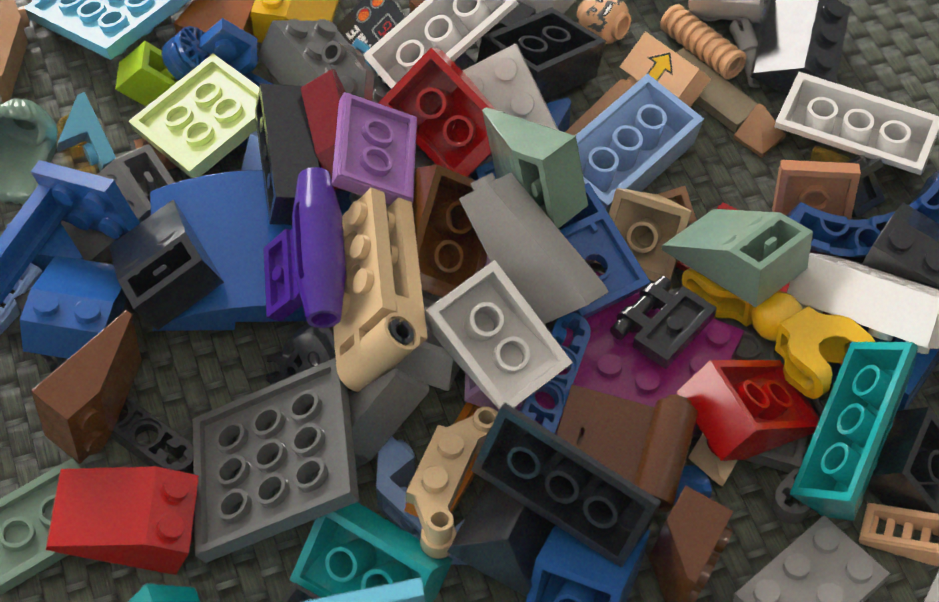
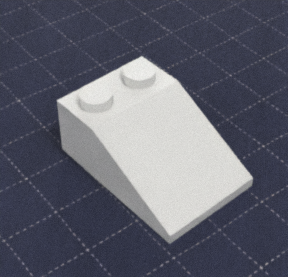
M495 260L425 311L427 327L446 352L499 410L505 402L514 408L573 363Z

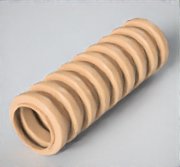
M673 5L662 16L660 21L661 30L683 45L685 49L690 50L693 55L698 56V59L713 68L715 72L721 74L723 78L732 79L744 68L747 57L745 52L738 50L737 46L731 44L729 40L723 38L713 28L708 27L705 22L700 21L698 17L694 16L682 5Z

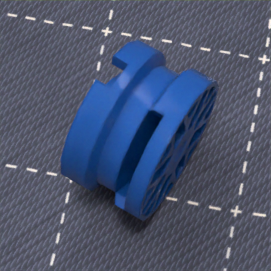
M192 26L184 27L162 47L163 62L168 71L178 80H181L210 56L208 52L200 48V37L205 32L199 28Z

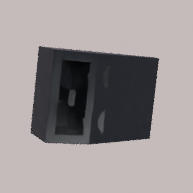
M174 200L167 203L109 245L118 282L133 309L157 330L164 327L224 283Z

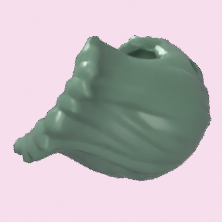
M13 98L0 105V201L3 204L13 202L16 205L25 204L39 185L31 170L39 160L51 163L57 149L58 131L55 121L42 107L27 99Z

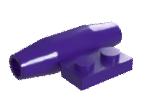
M313 167L301 171L298 175L292 214V230L285 229L263 247L267 318L281 322L303 305L309 325L317 328H327L337 325L342 317L347 274L343 221L330 173L323 168Z

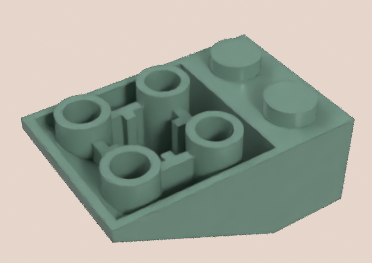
M487 107L482 110L497 179L512 173L557 228L588 206L575 135Z
M713 209L664 243L661 250L754 307H757L807 269L813 231L779 212Z

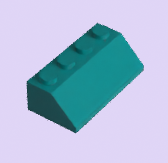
M850 343L790 491L791 496L822 516L854 521L915 367L918 346L915 343Z

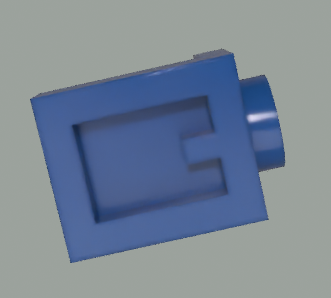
M222 18L200 37V48L211 55L215 54L243 76L255 69L258 62L257 38Z

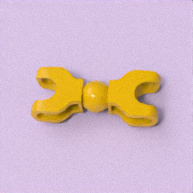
M692 268L683 272V286L717 307L715 317L736 319L746 327L753 323L754 329L762 338L776 342L775 351L784 359L783 372L786 381L811 399L822 396L830 389L832 369L828 362L842 365L851 342H875L874 338L852 319L840 315L821 314L810 306L802 310V306L796 298L783 291L778 290L759 306L754 307Z

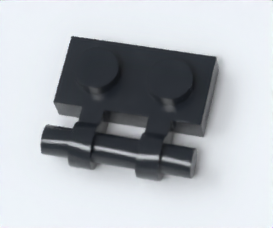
M661 276L654 283H649L640 291V298L632 306H626L618 313L617 321L610 328V332L618 340H622L629 332H637L638 334L633 340V348L664 369H667L715 318L717 307L684 286L674 296L668 293L672 288L671 281ZM651 309H659L660 311L652 319L646 316Z

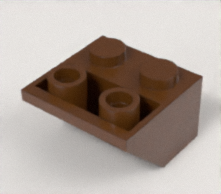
M686 485L669 514L649 556L665 602H696L733 533V530L726 527L733 511Z

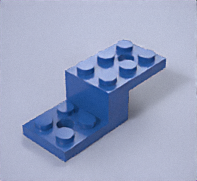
M493 161L478 167L472 174L473 179L478 180L490 173H493L496 178ZM589 182L585 184L588 206L558 228L585 261H597L604 268V274L598 277L605 284L608 293L587 306L573 311V313L579 314L585 319L639 293L646 285L651 283Z

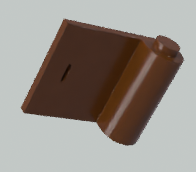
M572 384L557 435L659 499L661 503L658 512H669L673 509L698 411L691 405L692 402L688 398L681 395H668L666 398L657 400L655 407Z

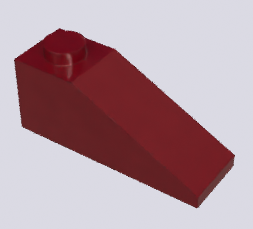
M335 69L327 71L300 88L317 158L322 168L330 173L331 178L339 100L343 93L346 92ZM334 187L336 191H347L338 187Z

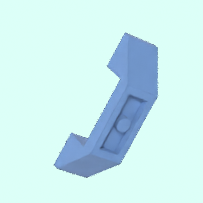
M391 436L378 451L376 481L378 510L393 524L420 539L422 525L419 518L404 512L406 491L408 489L405 486L412 481L415 474V454L405 441L401 439L397 441ZM464 520L455 527L456 533H458ZM451 554L448 556L453 559L452 564L469 565Z

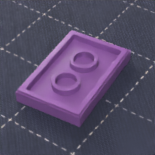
M344 92L338 106L332 186L362 196L370 188L385 192V201L389 205L398 197L413 203L417 117Z

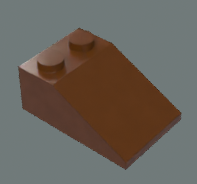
M439 165L415 168L412 207L422 291L443 298L484 268L487 253L459 198L474 191L471 183L476 180Z
M125 310L31 390L44 435L71 458L73 457L79 464L88 456L98 453L111 437L113 428L142 360L134 321L130 312Z

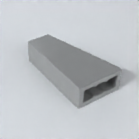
M490 173L472 182L471 186L474 191L459 198L490 261L495 260L543 324L587 306L608 293L605 284L512 173L498 179L495 178L493 173Z

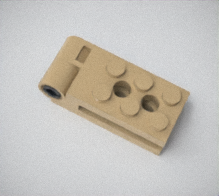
M370 188L358 201L353 202L349 210L342 216L347 274L341 321L333 326L337 374L343 384L355 392H359L370 383L390 372L427 340L412 202L398 197L386 209L385 192Z

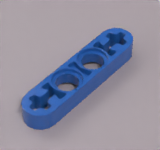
M572 312L558 318L549 332L573 363L567 367V374H557L524 399L519 410L532 420L541 421L540 425L554 434L591 333L586 319ZM566 328L573 330L574 337L568 347L562 346L567 335ZM546 392L554 399L555 407L553 409L541 407L536 402L535 393Z

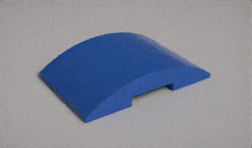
M262 170L204 175L175 182L150 191L151 215L174 200L224 281L222 285L161 329L157 330L153 327V331L235 330V322H276V320L267 318L263 247L285 229L292 230V225L269 224ZM335 190L343 216L352 205L349 199L351 192ZM303 305L282 321H307Z

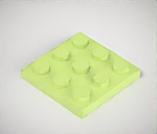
M212 54L128 122L138 135L189 177H200L246 140L252 132L257 130L254 110L259 87L215 54Z

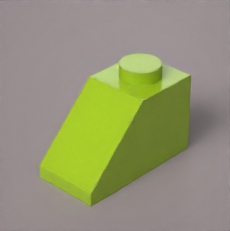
M144 41L119 62L115 89L138 103L148 106L179 80L165 66L162 51Z

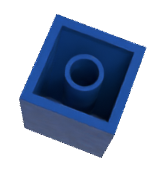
M555 525L536 558L531 578L532 587L527 595L526 602H627L642 565L651 530H647L642 541L621 568Z

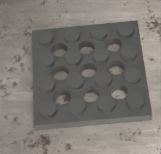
M336 357L193 418L194 474L199 475L194 510L195 555L204 563L359 501L348 387L343 384L337 374ZM314 403L311 410L304 414L307 410V406ZM277 419L275 424L270 429H268L271 424V421ZM240 434L237 441L233 443L235 436ZM317 436L314 443L308 448H306L309 444L310 439L312 437ZM279 452L276 459L273 462L269 463L272 459L273 454ZM241 467L239 474L234 477L236 469ZM320 470L318 476L312 482L308 483L312 477V473ZM281 486L277 495L270 499L275 488ZM243 501L241 508L233 514L237 504Z

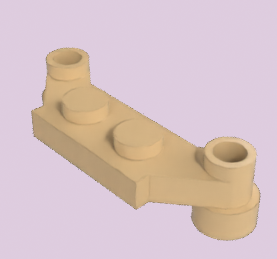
M481 407L475 411L473 416L448 427L438 425L406 491V502L414 504L422 525L421 549L432 558H444L450 555L447 551L457 533L453 526V515L449 510L474 455L479 454L498 414L494 408Z

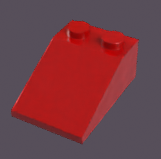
M431 47L378 102V104L417 117L416 144L436 165L469 177L491 155L482 110L486 107L493 110L496 109L469 77L442 50Z
M710 360L677 391L678 395L688 398L692 402L691 405L697 409L696 423L707 439L708 448L721 461L744 460L815 432L820 418L805 396L786 381L783 372L784 365L780 360Z
M157 466L61 469L46 551L176 575L189 554L199 475Z

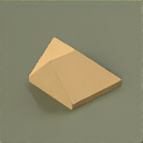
M616 188L609 216L648 279L656 281L659 277L664 276L671 281L678 260L661 250L662 245L689 227L692 210L658 194Z

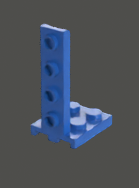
M41 160L37 162L31 173L39 185L0 237V305L61 220L71 223L81 230L92 229L103 232L113 239L122 237L140 224L113 179Z

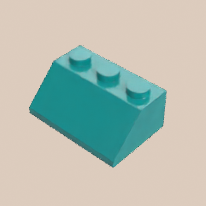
M356 502L315 519L290 581L299 584L321 598L421 578L425 602H433L439 593L453 559L448 556L432 558L426 555L421 549L420 539Z

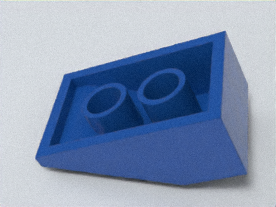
M55 255L32 286L21 314L20 329L23 351L69 359L120 316L127 296L118 282L114 265Z

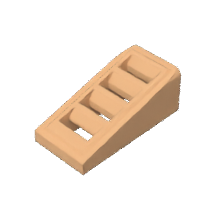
M867 503L859 536V544L939 567V542L938 544L930 543L932 534L939 536V514ZM879 519L887 521L884 535L876 534ZM897 524L904 526L901 538L894 537ZM914 529L922 531L920 541L912 540Z

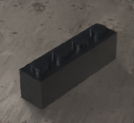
M260 83L254 113L269 224L292 225L299 173L308 168H322L315 152L300 89L302 86Z

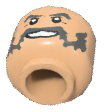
M583 0L577 10L578 24L606 40V44L622 39L627 34L631 25V15L628 12V7L621 0Z

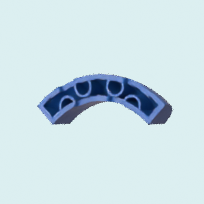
M939 170L926 180L919 194L908 205L939 223ZM800 202L786 216L813 231L810 252L857 259L866 258L895 211L874 216L870 219L850 220L845 216L826 213Z

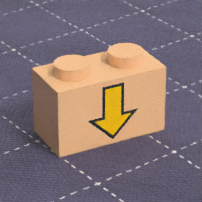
M646 31L620 66V68L630 74L627 81L633 85L648 73L689 107L692 106L711 80L700 69Z

